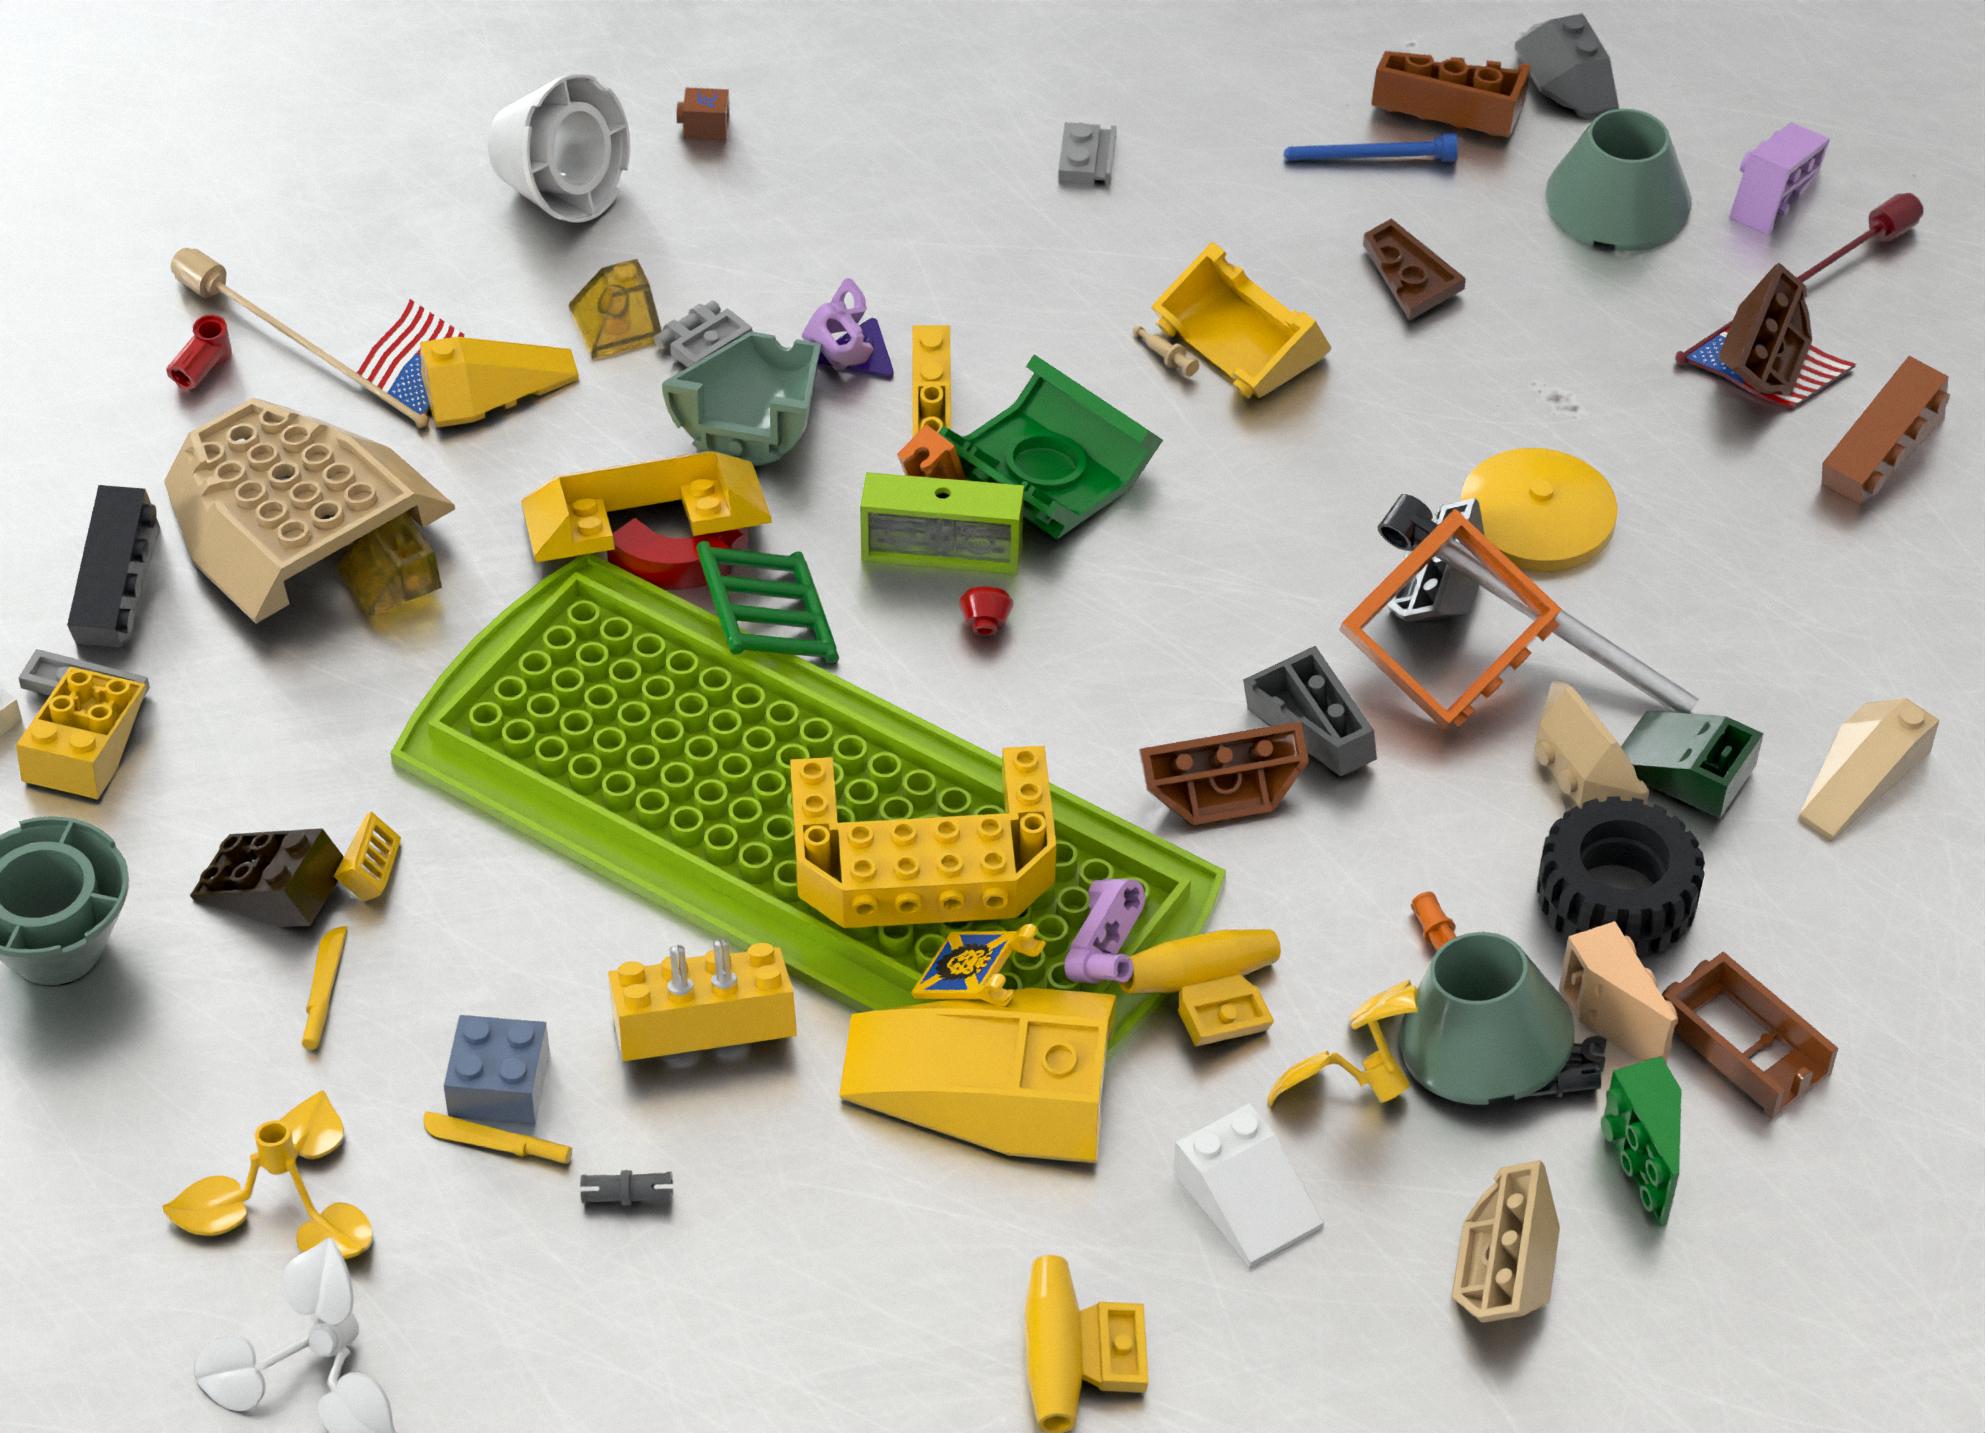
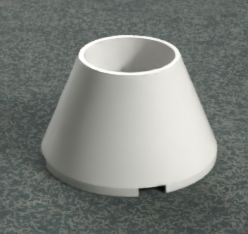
M567 74L558 77L503 108L495 117L488 136V155L495 173L504 182L549 215L566 222L589 221L607 210L620 192V189L616 187L622 170H628L630 158L629 127L619 99L609 87H604L596 81V77L586 74Z

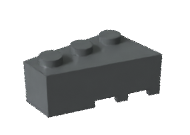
M1316 646L1243 679L1247 709L1271 726L1301 721L1307 752L1339 776H1343L1377 760L1373 728Z

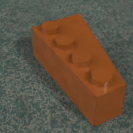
M1385 51L1376 69L1371 105L1381 107L1389 112L1398 111L1415 115L1423 120H1436L1452 124L1457 128H1470L1486 132L1491 136L1509 138L1526 99L1531 65L1519 64L1518 69L1501 68V62L1486 61V66L1467 65L1465 58L1451 57V59L1442 62H1434L1431 55Z
M1908 356L1822 463L1821 484L1860 506L1871 495H1876L1882 488L1885 480L1945 419L1946 405L1950 399V394L1947 393L1949 376Z

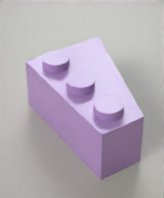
M1791 122L1782 130L1775 131L1767 141H1762L1752 152L1748 151L1740 165V172H1743L1729 218L1769 234L1774 228L1773 223L1776 214L1784 215L1788 211L1790 205L1785 202L1792 194L1800 196L1820 171L1830 138Z

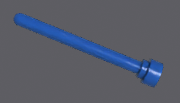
M1456 133L1441 134V137H1434V141L1290 146L1284 150L1283 155L1288 161L1434 156V159H1441L1442 163L1457 162L1458 143Z

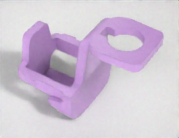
M852 279L843 280L831 302L821 305L816 310L802 333L803 340L821 343L820 352L825 355L835 370H843L849 365L864 363L874 351L870 343L863 342L864 336L858 323L867 310L866 300L863 292ZM848 292L854 298V308L846 309L844 297ZM847 331L851 340L847 344L838 345L831 334Z

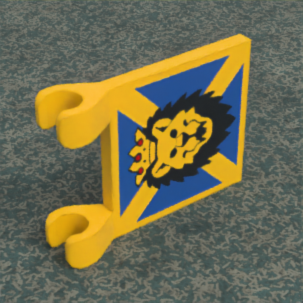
M1025 924L1018 931L950 932L911 994L914 999H982L994 1005L1006 1006L1015 992L1012 989L1005 990L1002 988L1006 978L1002 974H998L1013 950L1035 957L1040 954L1046 942L1043 939H1034L1038 929L1033 924Z

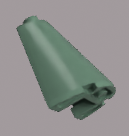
M749 332L662 383V392L667 410L677 428L683 427L694 439L692 444L700 451H715L751 461L753 466L774 462L795 446L805 430L821 343L796 339L792 347L786 348L780 345L775 335Z

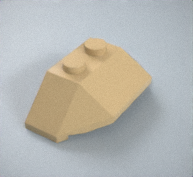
M1561 680L1552 682L1534 747L1539 762L1551 770L1557 778L1562 791L1570 794L1579 807H1582L1584 802L1596 798L1599 802H1604L1609 796H1620V799L1623 801H1631L1632 797L1642 799L1644 804L1647 805L1649 790L1644 782L1639 781L1634 766L1617 740L1572 685L1562 683Z
M1541 1160L1501 1167L1493 1178L1495 1183L1481 1195L1463 1222L1452 1298L1481 1323L1524 1316L1550 1303L1560 1225L1545 1165Z

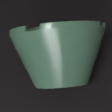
M1614 109L1597 116L1551 173L1547 182L1545 196L1550 215L1565 232L1592 246L1594 241L1615 245V250L1648 249L1671 240L1685 227L1692 206L1691 193L1666 126L1653 115L1635 109Z
M66 817L30 818L19 821L20 827L0 835V961L22 978L32 983L41 985L65 984L88 973L99 961L127 898L129 889L128 868L126 860L115 845V841L96 826Z
M1473 932L1460 935L1445 943L1436 952L1417 988L1416 1002L1418 1012L1405 1013L1400 1026V1048L1404 1057V1063L1412 1076L1425 1088L1441 1097L1456 1102L1478 1105L1489 1104L1488 1099L1509 1095H1514L1516 1100L1541 1089L1551 1082L1564 1068L1570 1058L1575 1041L1573 1016L1564 998L1516 942L1508 937L1491 932Z

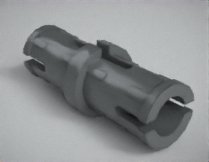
M622 1170L621 1175L582 1174L580 1187H599V1190L580 1191L582 1204H587L588 1202L621 1201L622 1205H633V1201L636 1200L672 1201L673 1189H655L654 1186L673 1184L672 1172L633 1174L632 1170Z

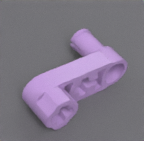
M1133 879L1095 880L1088 891L1091 912L1071 944V949L1065 959V973L1072 982L1094 984L1102 980L1126 982L1133 973V962L1131 959H1127V954H1116L1143 910L1145 892L1141 883Z

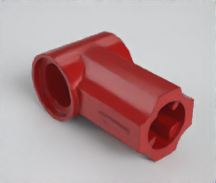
M205 315L195 321L192 338L166 368L168 377L178 387L187 391L191 388H196L214 365L222 364L230 358L232 347L225 320L217 315Z

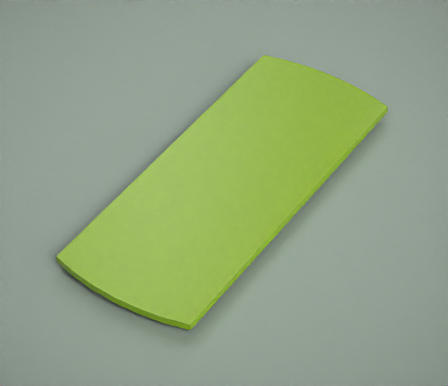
M592 553L580 555L544 578L504 609L477 634L438 677L411 715L390 753L392 764L707 932L728 940V943L745 952L748 951L751 945L757 943H768L773 948L780 947L788 975L858 1012L949 1000L914 999L911 992L950 932L1018 931L1025 924H1033L1038 929L1034 939H1043L1046 945L1040 954L1035 957L1013 950L998 973L1006 978L1002 988L1005 990L1040 988L1116 995L1112 1039H1108L1105 1063L1132 1038L1158 1008L1168 993L1127 994L1121 989L1117 981L1102 980L1094 984L1072 982L1068 979L1064 968L1065 959L1071 949L1072 942L1091 912L1088 893L1091 884L1095 880L1133 879L1141 883L1145 892V905L1116 954H1127L1130 957L1163 942L1204 934L1226 881V870L1049 782L1056 837L1055 883L1017 918L855 928L841 927L798 897L790 760L833 757L837 822L846 823L1005 814L1002 787V758L796 655L744 650L737 655L732 654L718 616ZM739 627L741 633L752 634Z

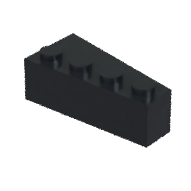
M98 485L67 623L75 644L123 648L127 633L132 632L134 611L160 531V525L156 517V506L151 504L145 488Z

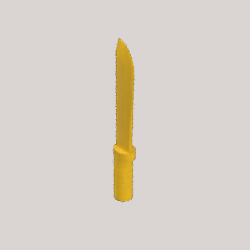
M347 926L329 931L323 936L319 944L310 998L306 1007V1012L309 1016L301 1042L302 1046L309 1050H314L319 1046L329 1008L328 1003L346 938Z
M426 1111L424 1113L423 1122L426 1130L437 1138L515 1153V1155L522 1157L530 1154L568 1164L572 1157V1147L524 1134L519 1135L439 1113Z

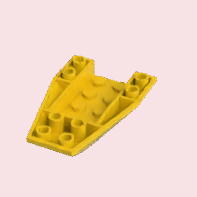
M1024 988L1013 990L1015 994L1006 1006L994 1005L982 999H949L851 1014L839 1094L840 1099L1009 1156L1097 1163L1102 1125L1100 1114L1101 1092L1108 1039H1112L1117 996L1112 994Z

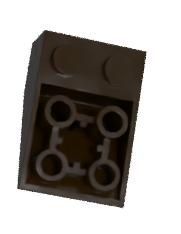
M323 828L229 834L220 844L219 851L208 868L200 875V880L190 896L193 900L274 926H310L338 882L334 874L344 856Z

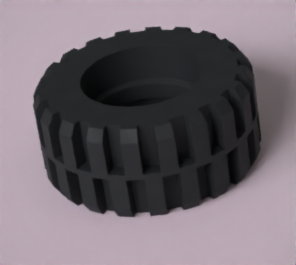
M1609 796L1604 802H1599L1597 798L1583 803L1582 809L1575 806L1565 812L1563 819L1560 818L1554 822L1549 830V836L1545 838L1537 879L1538 902L1542 912L1548 915L1547 921L1557 932L1563 930V937L1568 941V936L1615 921L1623 935L1629 936L1633 941L1638 958L1647 956L1649 950H1652L1654 954L1668 948L1670 942L1674 943L1682 938L1686 933V928L1692 925L1696 915L1705 875L1703 871L1705 860L1703 852L1698 848V840L1691 831L1685 832L1686 825L1677 816L1674 815L1671 818L1666 815L1667 810L1656 804L1653 807L1645 805L1642 799L1632 797L1631 801H1623L1620 799V796ZM1604 865L1624 866L1640 872L1653 884L1641 889H1618L1598 881L1588 870Z

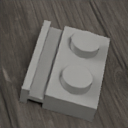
M1065 122L1058 181L1094 183L1095 180H1105V184L1110 185L1117 126H1111V130L1100 129V125Z

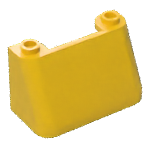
M1212 241L1151 306L1159 318L1156 325L1170 338H1173L1176 334L1233 379L1232 385L1245 398L1250 399L1253 395L1260 399L1321 361L1332 348L1313 318L1304 311L1301 313L1296 310L1291 312L1251 281L1242 268L1239 266L1235 267L1231 263L1228 264L1225 259L1226 252Z

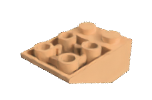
M1615 921L1568 936L1559 991L1577 1020L1640 1061L1662 1056L1667 1064L1669 1051L1672 1049L1675 1025L1678 1023L1677 1013L1673 1004L1669 1000L1665 1001L1658 990L1652 971L1649 968H1644L1637 957L1631 938L1623 935Z

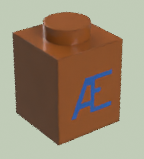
M685 89L684 102L677 103L676 115L677 124H683L684 139L727 140L730 121L729 89Z

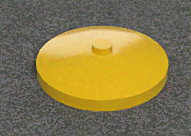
M1513 449L1486 459L1469 474L1461 495V501L1472 498L1478 500L1485 537L1518 568L1525 570L1559 571L1590 561L1600 554L1610 542L1617 520L1616 496L1603 475L1583 460L1551 449Z

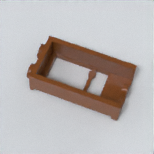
M1724 951L1711 961L1704 960L1700 962L1689 977L1680 983L1673 982L1662 993L1665 1001L1669 1000L1677 1013L1678 1023L1675 1025L1674 1031L1764 1108L1763 1113L1770 1119H1773L1832 1074L1838 1047ZM1721 994H1724L1768 1032L1762 1034L1760 1040L1743 1053L1696 1014V1012ZM1777 1039L1791 1052L1766 1071L1761 1070L1748 1059L1763 1047H1771L1773 1040Z

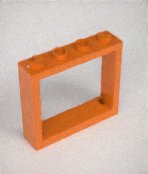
M1454 509L1342 622L1339 630L1445 731L1452 723L1460 727L1474 713L1475 709L1471 704L1481 694L1487 699L1504 682L1499 677L1509 665L1516 670L1531 655L1532 652L1527 647L1537 637L1543 642L1560 625L1555 619L1562 609L1457 509ZM1455 537L1523 601L1538 618L1446 710L1362 629Z

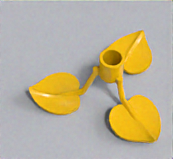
M1410 980L1400 982L1387 991L1372 996L1350 1015L1349 1019L1353 1030L1369 1024L1379 1051L1371 1054L1361 1062L1365 1068L1363 1072L1336 1052L1329 1054L1328 1050L1315 1054L1296 1063L1277 1079L1268 1095L1270 1107H1272L1281 1092L1311 1077L1325 1066L1331 1064H1338L1356 1078L1360 1086L1369 1083L1381 1103L1393 1099L1409 1088L1411 1084L1394 1056L1389 1053L1377 1020L1398 1014L1417 1013L1416 998L1418 990L1416 986H1411Z
M323 1090L298 1104L280 1120L265 1122L256 1129L254 1137L258 1152L250 1155L251 1166L243 1191L240 1184L233 1178L223 1175L210 1176L191 1184L174 1200L162 1205L164 1214L175 1225L185 1231L204 1236H214L229 1232L238 1227L247 1218V1210L243 1202L251 1198L259 1166H262L274 1175L290 1172L309 1217L313 1219L304 1223L297 1231V1246L301 1253L315 1247L325 1239L333 1237L343 1258L348 1259L360 1255L362 1251H366L373 1240L368 1218L360 1209L351 1204L333 1203L319 1214L314 1208L297 1169L295 1160L298 1155L307 1159L320 1158L334 1151L343 1141L344 1127L342 1120Z

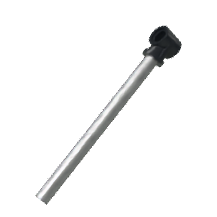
M1401 494L1378 525V532L1392 546L1401 550H1410L1412 546L1416 548L1439 524L1432 521L1433 514L1431 510L1421 500L1408 494ZM1454 539L1436 555L1437 558L1535 621L1538 618L1523 601L1468 549ZM1561 610L1555 619L1560 624L1553 632L1555 635L1673 712L1690 714L1699 700L1565 611Z

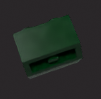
M1646 711L1621 748L1634 766L1639 781H1643L1657 790L1720 819L1756 767L1764 733L1727 716Z

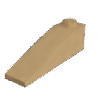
M1907 698L1864 704L1841 725L1798 819L1832 842L1931 752L1940 720Z

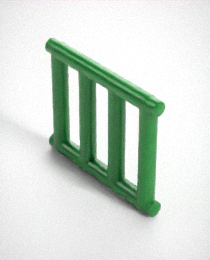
M702 541L697 544L698 557L726 642L732 654L737 655L744 650L821 657L828 664L836 663L839 660L834 638L802 552L797 551L787 556L711 547L708 541ZM718 564L794 572L797 584L722 576ZM727 592L803 600L807 612L731 604ZM737 621L810 628L814 630L817 641L744 634L740 632Z

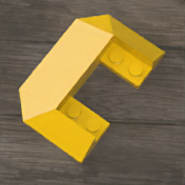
M702 451L557 475L521 500L536 563L614 550L613 534L606 513L609 511L682 499L693 536L772 523L771 515L752 462L715 451Z

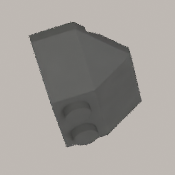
M1583 13L1535 24L1515 42L1514 48L1524 64L1531 65L1530 75L1542 94L1562 106L1576 110V114L1584 119L1595 118L1604 112L1619 109L1610 57Z
M1476 498L1441 505L1434 514L1436 519L1433 521L1439 524L1454 509H1457L1484 535L1480 504ZM1413 546L1410 550H1406L1403 560L1415 549ZM1435 556L1387 604V608L1390 612L1407 622L1438 621L1470 614L1479 584Z

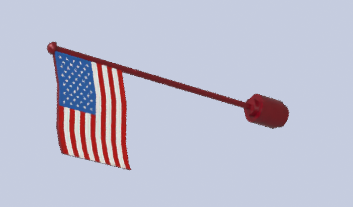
M1912 193L1896 194L1870 212L1868 217L1870 230L1797 278L1803 283L1873 236L1884 242L1895 240L1919 223L1920 218L1923 216L1922 203ZM1732 321L1685 352L1678 351L1675 355V360L1680 365L1690 363L1718 374L1765 401L1791 410L1855 368L1856 363L1827 354L1811 345L1791 394L1785 396L1759 393L1718 359Z

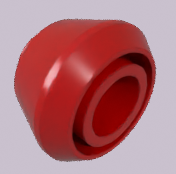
M980 586L968 589L960 597L959 606L966 625L972 628L974 633L988 636L996 634L997 630L1005 626L1014 602L1009 594L1000 588Z

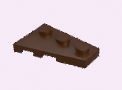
M1392 218L1364 233L1363 245L1409 321L1465 289L1466 278Z

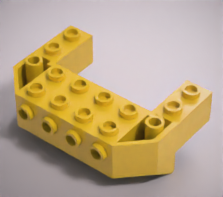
M1045 746L1002 748V787L1005 814L846 823L837 822L833 757L790 760L798 897L843 928L1017 918L1055 883L1056 837Z

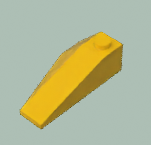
M465 337L420 342L421 376L436 428L476 422L486 417L485 412L502 405L505 409L517 405V399L531 393L540 396L579 380V373L572 351L569 348Z

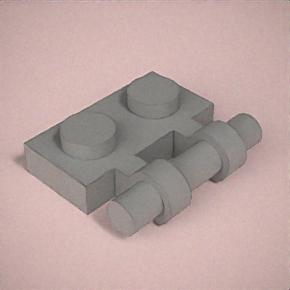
M712 300L705 305L698 304L691 308L689 315L681 320H672L665 324L663 331L654 336V341L661 349L670 344L671 355L688 368L753 331L749 324L727 308L721 312L718 303Z

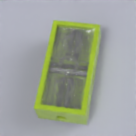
M866 472L860 504L861 561L1018 574L1023 541L1024 486Z

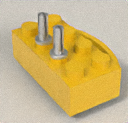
M721 938V945L719 939H716L713 942L714 950L707 952L705 956L685 958L684 946L677 945L676 951V947L673 945L669 948L670 956L664 958L661 964L644 966L640 962L630 961L621 964L618 970L608 971L612 1017L622 1060L630 1061L797 1036L794 992L780 947L773 948L768 943H757L751 945L746 952L730 954L728 940Z

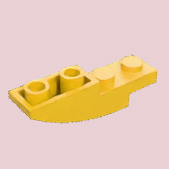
M912 325L913 437L926 424L937 433L943 425L951 429L950 325Z

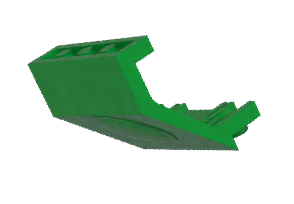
M1034 354L1026 365L1034 374L1017 400L1009 408L969 435L961 436L944 425L938 433L955 446L965 477L971 481L1023 485V517L1055 539H1058L1130 490L1163 439Z

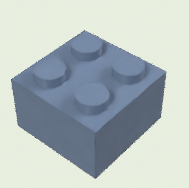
M459 1015L444 1081L448 1116L536 1124L550 1056L547 1023Z

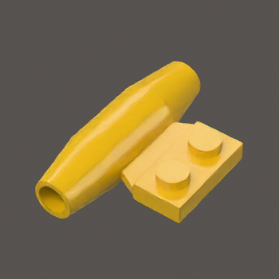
M1224 929L1163 942L1128 957L1127 959H1131L1133 962V973L1128 981L1119 982V985L1127 994L1179 992L1178 1012L1195 1047L1267 1031L1274 1023V1019L1257 985L1253 986L1243 976L1277 962L1281 954L1280 942L1276 933L1271 929Z
M1045 1255L1035 1259L1031 1266L1024 1311L1027 1379L1039 1428L1048 1433H1064L1070 1431L1076 1425L1082 1379L1099 1387L1101 1391L1146 1393L1149 1380L1144 1304L1098 1301L1096 1305L1079 1310L1067 1260L1057 1255Z

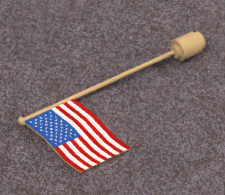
M188 247L182 248L174 255L171 261L170 269L174 273L176 280L203 298H210L220 292L224 293L416 421L415 425L418 428L427 426L429 421L427 413L430 410V404L421 376L420 342L452 337L469 338L409 299L408 305L399 320L372 347L356 373L225 286V267L200 250Z

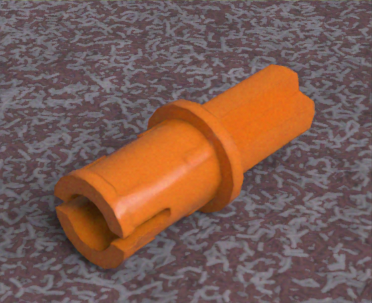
M1423 892L1412 900L1413 904L1410 906L1423 926V937L1426 942L1433 944L1436 951L1445 943L1457 937L1454 933L1455 923L1452 919L1447 918L1433 892Z

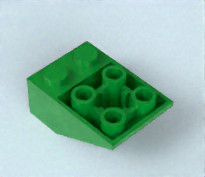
M1658 1056L1613 1070L1610 1088L1606 1092L1607 1102L1604 1116L1601 1117V1128L1605 1138L1609 1142L1613 1141L1617 1147L1625 1173L1628 1176H1633L1638 1184L1645 1208L1648 1211H1653L1660 1225L1663 1226L1668 1224L1680 1173L1681 1088L1662 1056Z

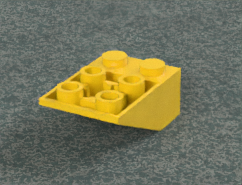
M69 667L16 744L21 781L99 799L116 773L145 694L146 684Z

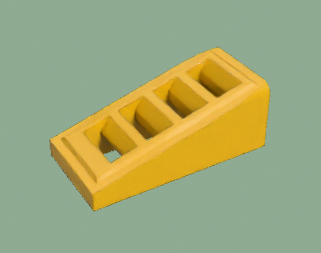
M372 811L367 813L334 877L363 902L380 896L388 881L401 837ZM373 831H375V832H376L380 837H382L386 842L384 843L381 839H379V838L373 833ZM372 842L381 852L379 853L369 843ZM366 853L375 860V863L366 856ZM362 865H364L370 871V873L363 869Z

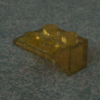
M406 512L355 540L337 566L338 573L368 617L385 612L442 588L435 552Z

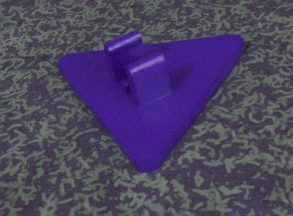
M870 318L859 326L864 336L863 342L870 343L874 351L866 362L849 365L845 369L883 378H892L894 370L878 320ZM846 333L835 341L838 345L847 344L851 337ZM820 352L818 364L832 366L825 355Z

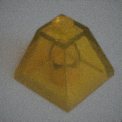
M638 259L602 267L568 304L569 312L591 358L655 342L654 336L662 331L650 284Z

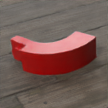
M634 518L612 533L615 549L607 551L608 562L664 590L694 589L708 585L698 557L697 544L702 541H708L711 547L743 551L748 545V527L689 538H669L655 533ZM718 564L722 576H727L731 573L730 565Z

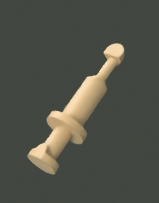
M1139 325L1133 328V336L1135 338L1141 336L1146 339L1148 347L1164 357V363L1167 367L1172 369L1180 366L1183 374L1188 377L1193 376L1198 371L1199 361L1194 358L1188 359L1185 357L1186 349L1182 345H1172L1157 334L1150 335Z

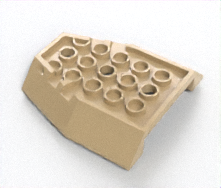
M254 397L189 432L164 480L193 564L255 623L260 622L290 604L284 585L286 579L393 518L406 512L424 528L455 510V505L390 447L297 410ZM242 438L246 440L242 442H237L239 439ZM284 476H285L286 478H289V479H286V480H278L279 478L284 477ZM326 515L329 516V517H332V518H329V519H321L322 517H324V516H326Z

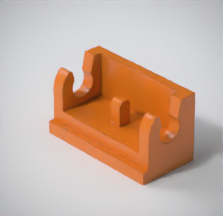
M927 424L897 454L906 476L966 480L955 446Z

